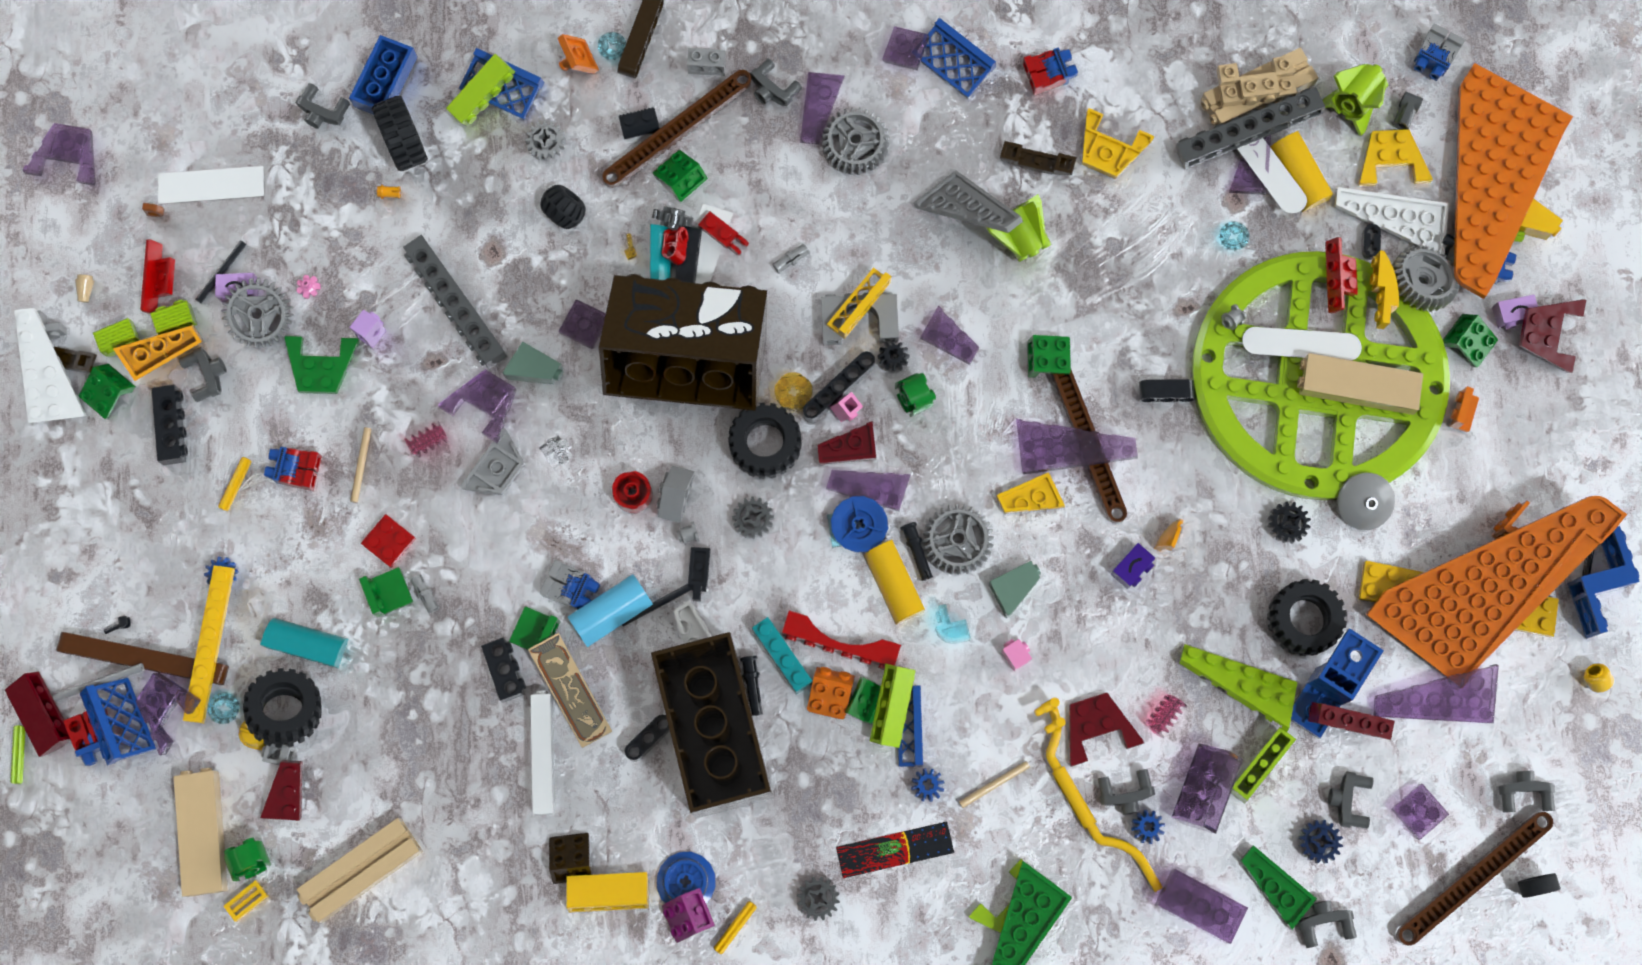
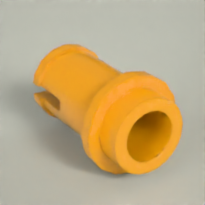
M384 184L377 186V197H381V199H384V197L401 198L400 186L390 187L384 186Z

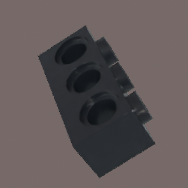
M500 638L482 645L481 648L499 700L504 703L525 695L523 689H526L524 679L519 678L517 671L520 668L517 660L512 658L511 653L514 651L511 642ZM497 647H503V653L500 656L494 655V650ZM503 665H509L510 667L507 674H501L500 672ZM510 683H515V691L508 693L507 686Z

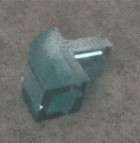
M946 604L939 605L938 611L935 612L937 623H941V625L935 627L937 636L949 644L970 641L971 636L966 619L951 623Z

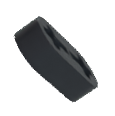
M1369 224L1362 231V256L1367 260H1372L1373 256H1376L1381 250V229L1376 224ZM1370 229L1372 230L1373 233H1376V234H1374V236L1372 237V239H1371V234H1370V233H1367V232H1369ZM1370 244H1372V250L1375 251L1373 254L1367 251Z

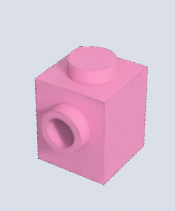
M850 392L833 404L830 409L840 422L847 419L850 422L858 416L857 411L863 406L855 395Z
M1011 639L1003 645L1005 648L1001 652L1013 671H1016L1032 660L1028 653L1030 649L1024 641L1021 642L1020 639L1014 641Z

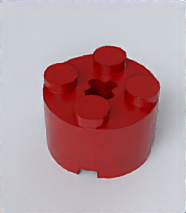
M624 472L615 479L612 485L613 497L619 508L625 512L640 513L651 503L653 496L651 485L648 479L640 472ZM630 490H631V491H634V490H635L636 493L630 495V494H629V491H630Z

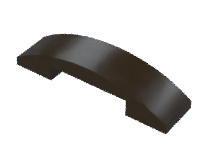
M1004 141L1000 155L1001 160L1015 166L1054 175H1072L1077 159L1075 156L1058 153L1057 156L1026 149L1021 144Z
M53 347L66 370L91 373L97 357L96 354Z

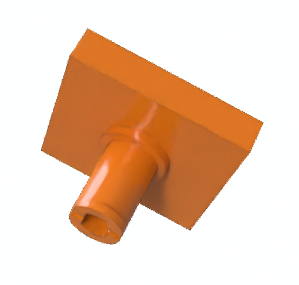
M565 34L557 38L566 56L559 62L562 70L567 71L571 68L592 74L599 71L585 39Z

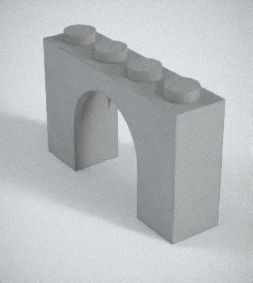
M883 292L869 311L878 320L879 343H892V340L898 343L897 294ZM852 293L844 294V296L827 294L825 297H821L823 346L842 345V337L830 329L827 323ZM868 293L858 295V300H863ZM857 304L848 305L846 312L848 313L856 309ZM837 319L833 325L840 328L843 319Z

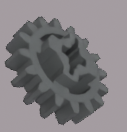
M664 206L663 210H653L652 218L661 220L660 225L678 229L682 226L691 227L693 223V217L685 215V210Z
M751 497V501L744 498V504L737 503L739 509L733 510L737 515L732 516V520L737 521L733 525L734 528L739 527V534L745 532V538L750 534L752 539H755L756 534L761 538L763 531L767 534L769 533L767 527L773 526V523L769 520H773L774 515H769L773 510L772 508L767 509L768 502L762 504V498L755 501L754 497ZM752 506H757V507H760L761 509L757 510V509L753 508ZM745 509V516L741 517L740 519L741 513ZM753 514L756 517V521L750 519V515ZM765 517H766L765 523H764L763 526L761 527V526H760L761 520H762V519H765ZM750 526L754 528V530H750L745 527Z
M812 877V883L806 880V887L800 886V890L803 891L802 894H797V897L801 898L797 905H803L801 913L807 911V918L814 915V921L817 920L818 916L825 920L826 914L832 917L830 911H837L834 905L835 903H840L835 898L840 895L839 892H834L836 885L830 886L829 879L826 883L823 882V877H820L819 881ZM815 885H822L820 890L817 891L809 889ZM828 889L832 895V902L828 901L826 898V892ZM810 893H812L813 895H819V893H821L822 899L827 904L821 902L815 904V899L813 898V896L810 895ZM805 895L811 900L809 908L805 903ZM824 906L827 908L824 912H815L818 907Z

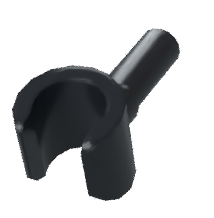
M1446 234L1442 241L1446 245V260L1455 241V237L1450 234Z
M118 617V624L105 629L104 633L108 634L114 630L129 628L131 625L130 617Z

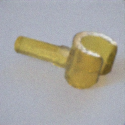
M628 233L626 236L629 248L625 249L624 252L627 259L630 260L635 258L637 254L632 244L631 234Z

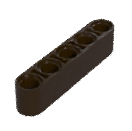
M642 0L618 64V74L634 79L637 78L660 17L664 0Z

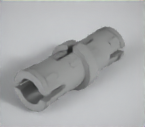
M801 244L793 251L785 253L784 257L772 263L777 273H781L789 266L797 264L798 260L810 254L805 244Z
M422 575L413 577L410 581L418 593V599L423 602L429 614L437 611L440 607Z

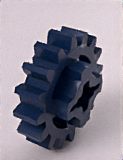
M1314 820L1313 825L1311 823L1306 824L1308 829L1303 828L1300 830L1304 835L1298 837L1299 840H1302L1298 847H1304L1302 855L1308 854L1307 860L1310 861L1315 858V863L1318 864L1322 859L1323 864L1328 863V858L1331 861L1335 860L1334 854H1341L1337 849L1343 847L1339 843V840L1343 839V837L1337 836L1340 830H1333V823L1326 825V820H1322L1319 824L1318 820ZM1317 828H1318V830H1316V834L1313 835V836H1310V833H1311L1314 829H1317ZM1321 838V841L1328 844L1320 845L1319 842L1314 840ZM1327 848H1332L1328 854L1323 855Z

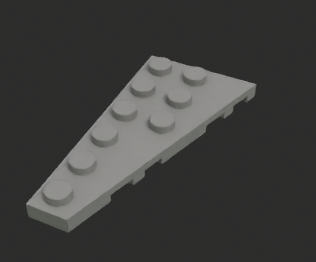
M957 170L913 203L917 209L1009 233L1023 222L1020 215Z

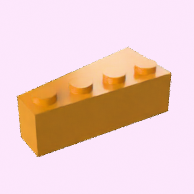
M189 325L113 348V350L134 381L204 340L194 325Z

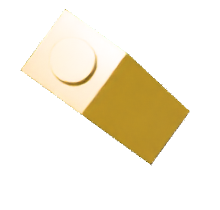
M1533 199L1519 231L1525 232V235L1547 240L1551 235L1555 237L1562 229L1559 225L1563 220Z

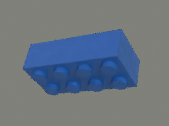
M380 35L349 97L352 105L357 109L373 114L372 107L374 104L394 96H399L418 57L414 48Z

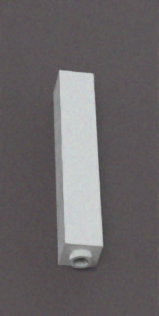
M536 691V694L530 695L533 815L555 814L553 696L548 694V691Z

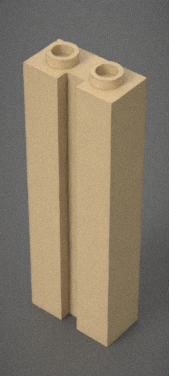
M1301 47L1281 56H1292L1297 93L1315 85L1319 77L1313 67L1307 63L1308 59ZM1271 61L1241 76L1273 72ZM1219 86L1204 92L1201 98V106L1204 111L1208 112L1213 126L1229 123L1235 117L1246 116L1249 112L1256 109L1261 110L1270 104L1257 102L1250 106L1242 104L1222 107ZM1283 99L1275 100L1274 102L1278 103Z
M1308 353L1301 360L1300 370H1303V377H1299L1297 388H1300V395L1414 415L1419 410L1423 373Z
M202 768L199 773L182 771L180 775L174 776L182 897L227 892L228 884L224 860L225 844L219 772L212 771V768Z
M397 818L297 888L299 893L297 895L298 899L303 905L307 903L310 908L308 914L314 922L323 923L417 857L423 850L403 820Z

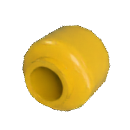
M1592 664L1584 672V679L1589 688L1594 692H1605L1614 684V677L1609 668L1604 664Z

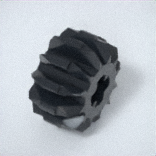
M892 340L891 345L885 342V348H879L880 354L877 355V358L881 360L879 362L880 366L885 365V371L892 368V373H895L896 368L902 371V365H908L907 359L910 358V355L906 353L908 351L907 347L902 348V342L895 345V340ZM893 354H896V355H897V357H896V358L894 357V359H891V358H890V355H892V356H893Z

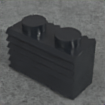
M654 107L618 116L624 139L659 130Z

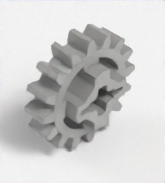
M544 120L543 125L536 122L537 127L531 126L532 132L526 133L528 137L525 139L526 144H528L527 149L531 151L533 157L537 155L538 160L544 157L545 161H548L550 156L554 160L555 154L561 155L560 149L565 150L563 144L566 143L564 131H560V126H555L553 121L549 125L546 120Z

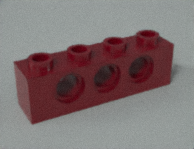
M1312 702L1308 722L1391 740L1395 720Z

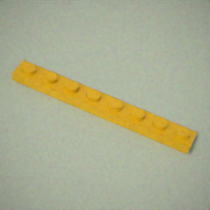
M213 566L183 721L205 723L235 572L234 568Z

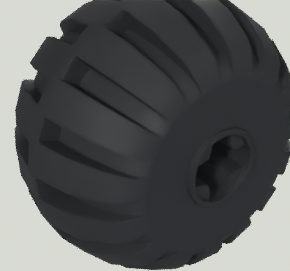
M563 185L550 187L541 198V210L552 222L561 228H574L581 223L585 216L586 207L583 201Z

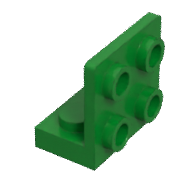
M681 150L674 153L653 172L656 178L671 189L679 202H682L708 179L700 164Z
M1462 314L1443 339L1445 347L1458 348L1473 367L1476 368L1480 366L1498 341L1497 337L1480 316L1473 314Z
M1033 335L1027 341L1028 378H1036L1040 373H1071L1070 337Z
M108 363L92 368L79 394V398L106 419L109 418L120 395L132 393L136 386Z
M399 567L372 579L367 576L359 578L371 612L377 618L413 603L412 596Z
M524 607L509 641L528 650L554 636L561 621L552 615L547 616L531 608Z

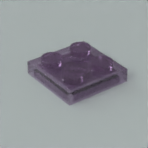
M894 26L882 58L883 62L918 70L929 35Z
M576 299L558 332L593 349L602 333L606 313Z
M1423 783L1419 784L1391 809L1417 840H1421L1449 815Z

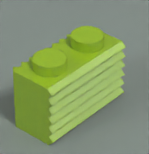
M177 300L169 307L161 306L156 308L155 312L150 313L157 334L189 325H198L192 306L187 300Z
M129 318L93 332L99 351L106 357L117 355L113 348L140 340L134 322Z

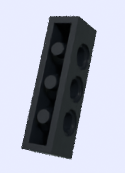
M175 385L151 388L157 461L163 466L185 463L186 456H188V448L184 441V438L187 437V432L183 426V420L185 419V412L181 405V401L184 400L183 392ZM172 403V408L166 410L167 405ZM174 421V425L168 428V424ZM175 439V444L169 447L170 441Z

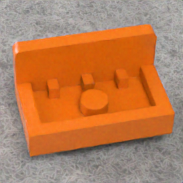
M1467 386L1458 392L1455 400L1457 404L1450 417L1452 419L1450 427L1464 432L1470 431L1479 397L1473 395L1474 388Z

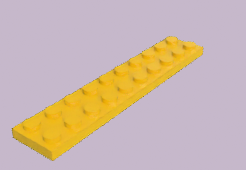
M1364 561L1358 599L1376 602L1385 590L1423 572ZM1547 597L1515 631L1550 638L1554 637L1559 599Z

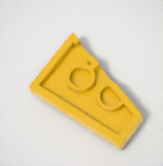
M1049 472L996 495L1004 514L1065 508Z

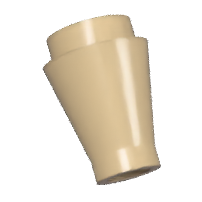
M77 275L75 283L78 302L89 303L95 282L93 281V276Z

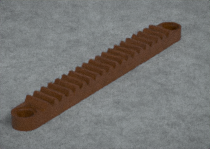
M747 70L736 71L608 167L602 175L604 184L609 188L618 187L624 181L629 180L631 176H635L636 172H640L643 167H647L648 163H652L660 154H664L672 145H676L683 137L688 136V133L693 132L700 124H704L712 115H716L717 111H721L724 106H728L729 102H733L735 98H738L741 93L751 86L750 73ZM740 76H745L748 80L746 83L740 84L737 79ZM615 174L617 179L614 182H609L607 176Z
M1071 370L1070 374L1050 373L1106 516L1110 522L1119 524L1126 518L1127 509L1073 372ZM1112 510H1121L1122 517L1118 519L1114 518L1112 516Z
M1538 812L1523 822L1509 836L1505 837L1503 841L1499 842L1497 846L1493 847L1491 851L1487 852L1485 856L1481 857L1479 861L1475 862L1466 872L1462 873L1460 877L1456 878L1454 882L1450 883L1448 887L1444 888L1442 892L1400 926L1396 933L1398 942L1405 946H1412L1421 940L1549 832L1554 824L1552 816L1546 812ZM1540 816L1544 817L1547 821V825L1544 828L1537 824V819ZM1406 929L1410 930L1413 934L1410 941L1403 939L1402 934Z

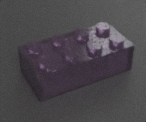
M1198 743L1171 818L1186 826L1216 834L1243 759L1231 751Z
M1176 869L1171 870L1154 904L1155 907L1225 944L1232 943L1248 910V907Z

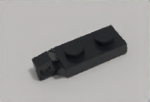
M691 547L688 584L691 591H693L692 600L695 602H701V594L706 592L708 587L710 548Z

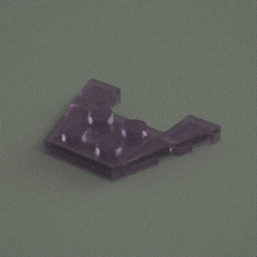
M54 123L42 140L41 147L31 156L32 160L28 166L25 165L23 168V172L25 174L42 176L46 159L80 164L76 181L81 184L95 186L92 131L86 128Z
M485 369L440 402L438 407L454 416L464 401L468 402L492 417L482 434L498 443L501 429L505 425L507 412L510 411L517 390L511 384Z
M158 672L152 674L138 696L136 703L144 722L149 723L152 730L151 738L153 741H157L159 746L157 751L162 756L168 753L174 743L163 729V726L177 704L181 706L186 714H191L195 711L201 700Z

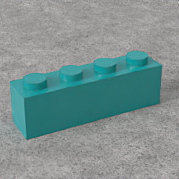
M769 617L752 627V631L796 695L812 685V679Z

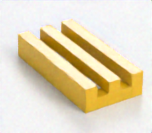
M255 880L223 907L232 919L238 922L268 898L269 895L264 891L265 889L260 885L259 881ZM255 887L257 888V890L254 893H252L248 898H246L233 910L231 909L232 905H234L252 889H254ZM261 894V896L258 899H256L238 915L235 914L246 904H248L252 899H254L257 895Z

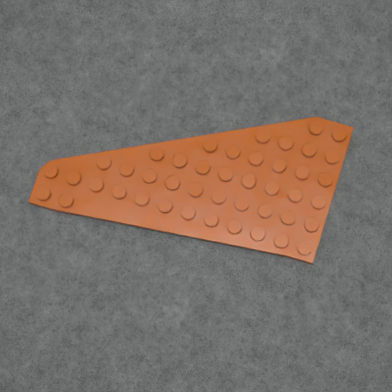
M1474 63L1461 83L1458 96L1454 277L1461 287L1485 299L1498 277L1564 131L1573 116Z
M1585 497L1385 590L1366 615L1462 688L1478 667L1599 544L1606 540L1627 514L1605 497Z

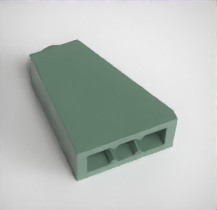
M525 342L521 343L503 371L504 377L508 380L553 385L556 380L559 381L564 373L561 363Z
M1032 561L991 580L988 584L1006 618L1012 615L1040 579V569L1037 564L1033 565Z

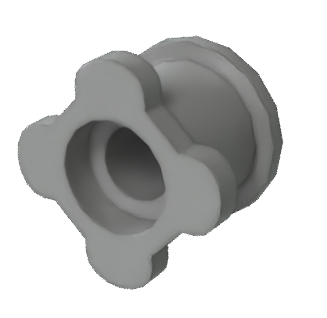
M1236 304L1231 306L1230 312L1224 313L1221 316L1222 325L1230 330H1234L1238 324H1244V319L1247 318V314L1239 309Z
M694 521L691 522L690 526L679 527L680 531H677L680 542H684L685 545L686 542L693 540L700 542Z

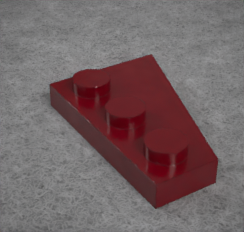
M873 421L818 444L819 465L876 460Z
M282 760L280 762L260 818L301 820L303 761Z

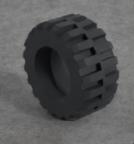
M394 96L374 104L372 107L374 117L397 170L405 171L425 163L428 157L402 96Z
M763 402L759 403L760 406H756V411H740V416L735 417L732 421L733 425L729 429L728 437L730 453L735 464H738L743 472L747 471L752 477L757 475L759 479H765V476L775 478L779 473L781 475L786 473V469H791L795 465V460H798L802 445L800 427L798 422L795 421L794 416L791 413L788 414L787 410L782 406L778 408L774 403H770V406ZM769 425L781 432L783 445L777 453L771 456H758L748 448V435L756 427Z
M1302 579L1285 586L1273 597L1274 600L1268 607L1270 612L1267 613V620H1270L1268 628L1269 631L1272 630L1274 633L1273 639L1275 641L1278 639L1281 643L1279 645L1281 648H1288L1289 653L1292 654L1299 653L1300 656H1313L1334 646L1337 640L1344 634L1343 629L1347 625V621L1344 620V617L1347 616V610L1342 609V606L1345 604L1342 599L1338 600L1336 597L1338 595L1337 591L1329 590L1330 585L1326 583L1321 585L1319 584L1320 581L1315 579L1312 581ZM1306 600L1312 602L1320 609L1323 615V627L1320 632L1311 636L1305 635L1293 626L1290 619V609L1297 601Z
M278 668L277 672L267 671L264 677L259 675L256 678V683L251 682L248 686V691L244 695L243 712L249 732L254 734L255 739L258 741L263 739L265 745L271 746V744H275L276 748H282V745L285 744L288 747H292L294 742L297 741L299 744L304 742L305 736L310 737L314 733L313 728L316 729L320 723L319 719L322 715L320 692L311 678L306 679V674L303 672L297 674L295 669L284 671V668ZM281 695L295 697L301 702L302 708L300 712L293 718L284 721L273 720L267 717L263 711L268 701Z

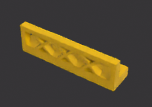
M873 267L827 323V326L845 339L889 286L892 276L886 272L883 275ZM873 275L880 278L874 286H870L869 280ZM862 290H868L869 293L863 300H858V293ZM857 304V308L852 314H847V306ZM845 318V322L840 328L833 325L837 319Z

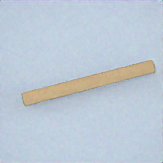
M364 427L350 499V502L358 503L372 430Z
M1028 762L1021 763L960 800L961 807L968 806L1029 769Z

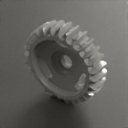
M852 107L851 112L848 113L844 109L843 115L838 112L837 118L832 116V122L827 121V128H824V134H822V147L824 148L823 153L827 154L826 159L831 160L832 166L837 163V170L843 167V173H846L848 169L851 175H853L854 171H857L858 175H860L861 170H864L867 174V168L873 171L874 164L880 166V160L884 161L890 144L888 142L890 136L887 135L888 128H884V122L880 123V116L874 119V112L868 115V109H866L862 113L860 107L857 112H854ZM855 122L867 124L872 129L869 130L867 128L855 124ZM834 135H839L840 151H835L833 147ZM857 135L861 138V141L856 144L852 143L851 137ZM872 149L875 152L870 157L863 160H859V158L867 154Z
M1420 245L1416 248L1412 246L1400 253L1393 262L1392 267L1397 279L1399 296L1404 297L1403 302H1410L1409 306L1416 305V310L1422 307L1423 311L1428 309L1430 312L1434 311V309L1438 311L1451 303L1460 287L1454 277V266H1451L1452 260L1447 261L1445 259L1447 255H1440V251L1434 252V247L1428 250L1427 246L1422 248ZM1419 277L1424 278L1427 284H1422L1419 281ZM1437 290L1444 291V293L1441 295H1431Z
M250 278L249 284L243 280L241 281L242 287L239 284H235L237 290L230 289L229 291L232 296L225 295V298L229 301L222 302L224 306H227V309L221 310V312L227 314V316L222 317V320H228L224 327H231L228 331L229 334L235 332L233 339L240 337L239 343L242 344L246 340L248 347L253 342L254 347L258 348L259 343H261L262 347H266V342L270 346L273 345L272 339L279 342L280 338L278 335L285 337L286 334L283 330H290L286 324L293 323L288 317L294 316V314L288 313V310L292 309L293 306H287L291 299H284L287 293H280L282 287L280 286L275 289V282L268 285V279L261 283V278H257L256 283ZM247 290H266V296L247 295ZM254 308H259L262 311V316L259 319L254 318L251 314ZM278 313L282 315L281 321L273 332L269 330V327ZM239 314L248 329L247 331L241 330L234 315Z
M958 504L955 505L953 510L950 505H948L947 511L941 508V515L935 512L934 516L936 519L929 518V522L932 525H925V528L929 531H923V535L928 537L922 540L923 543H928V545L924 546V550H930L926 556H933L931 563L933 564L937 561V569L944 566V573L948 568L951 569V575H953L955 570H957L958 575H961L962 570L968 574L969 568L976 571V564L982 567L980 560L985 562L988 560L985 554L991 555V551L987 548H993V544L989 543V541L994 540V536L988 535L993 532V529H987L990 522H983L985 515L980 518L978 517L979 510L975 514L972 513L973 507H970L967 511L965 504L962 509H959ZM950 518L952 522L939 534L935 529L945 519ZM972 526H978L983 543L977 544ZM955 534L963 535L964 541L960 544L953 541ZM944 554L963 558L962 563H954L943 557Z

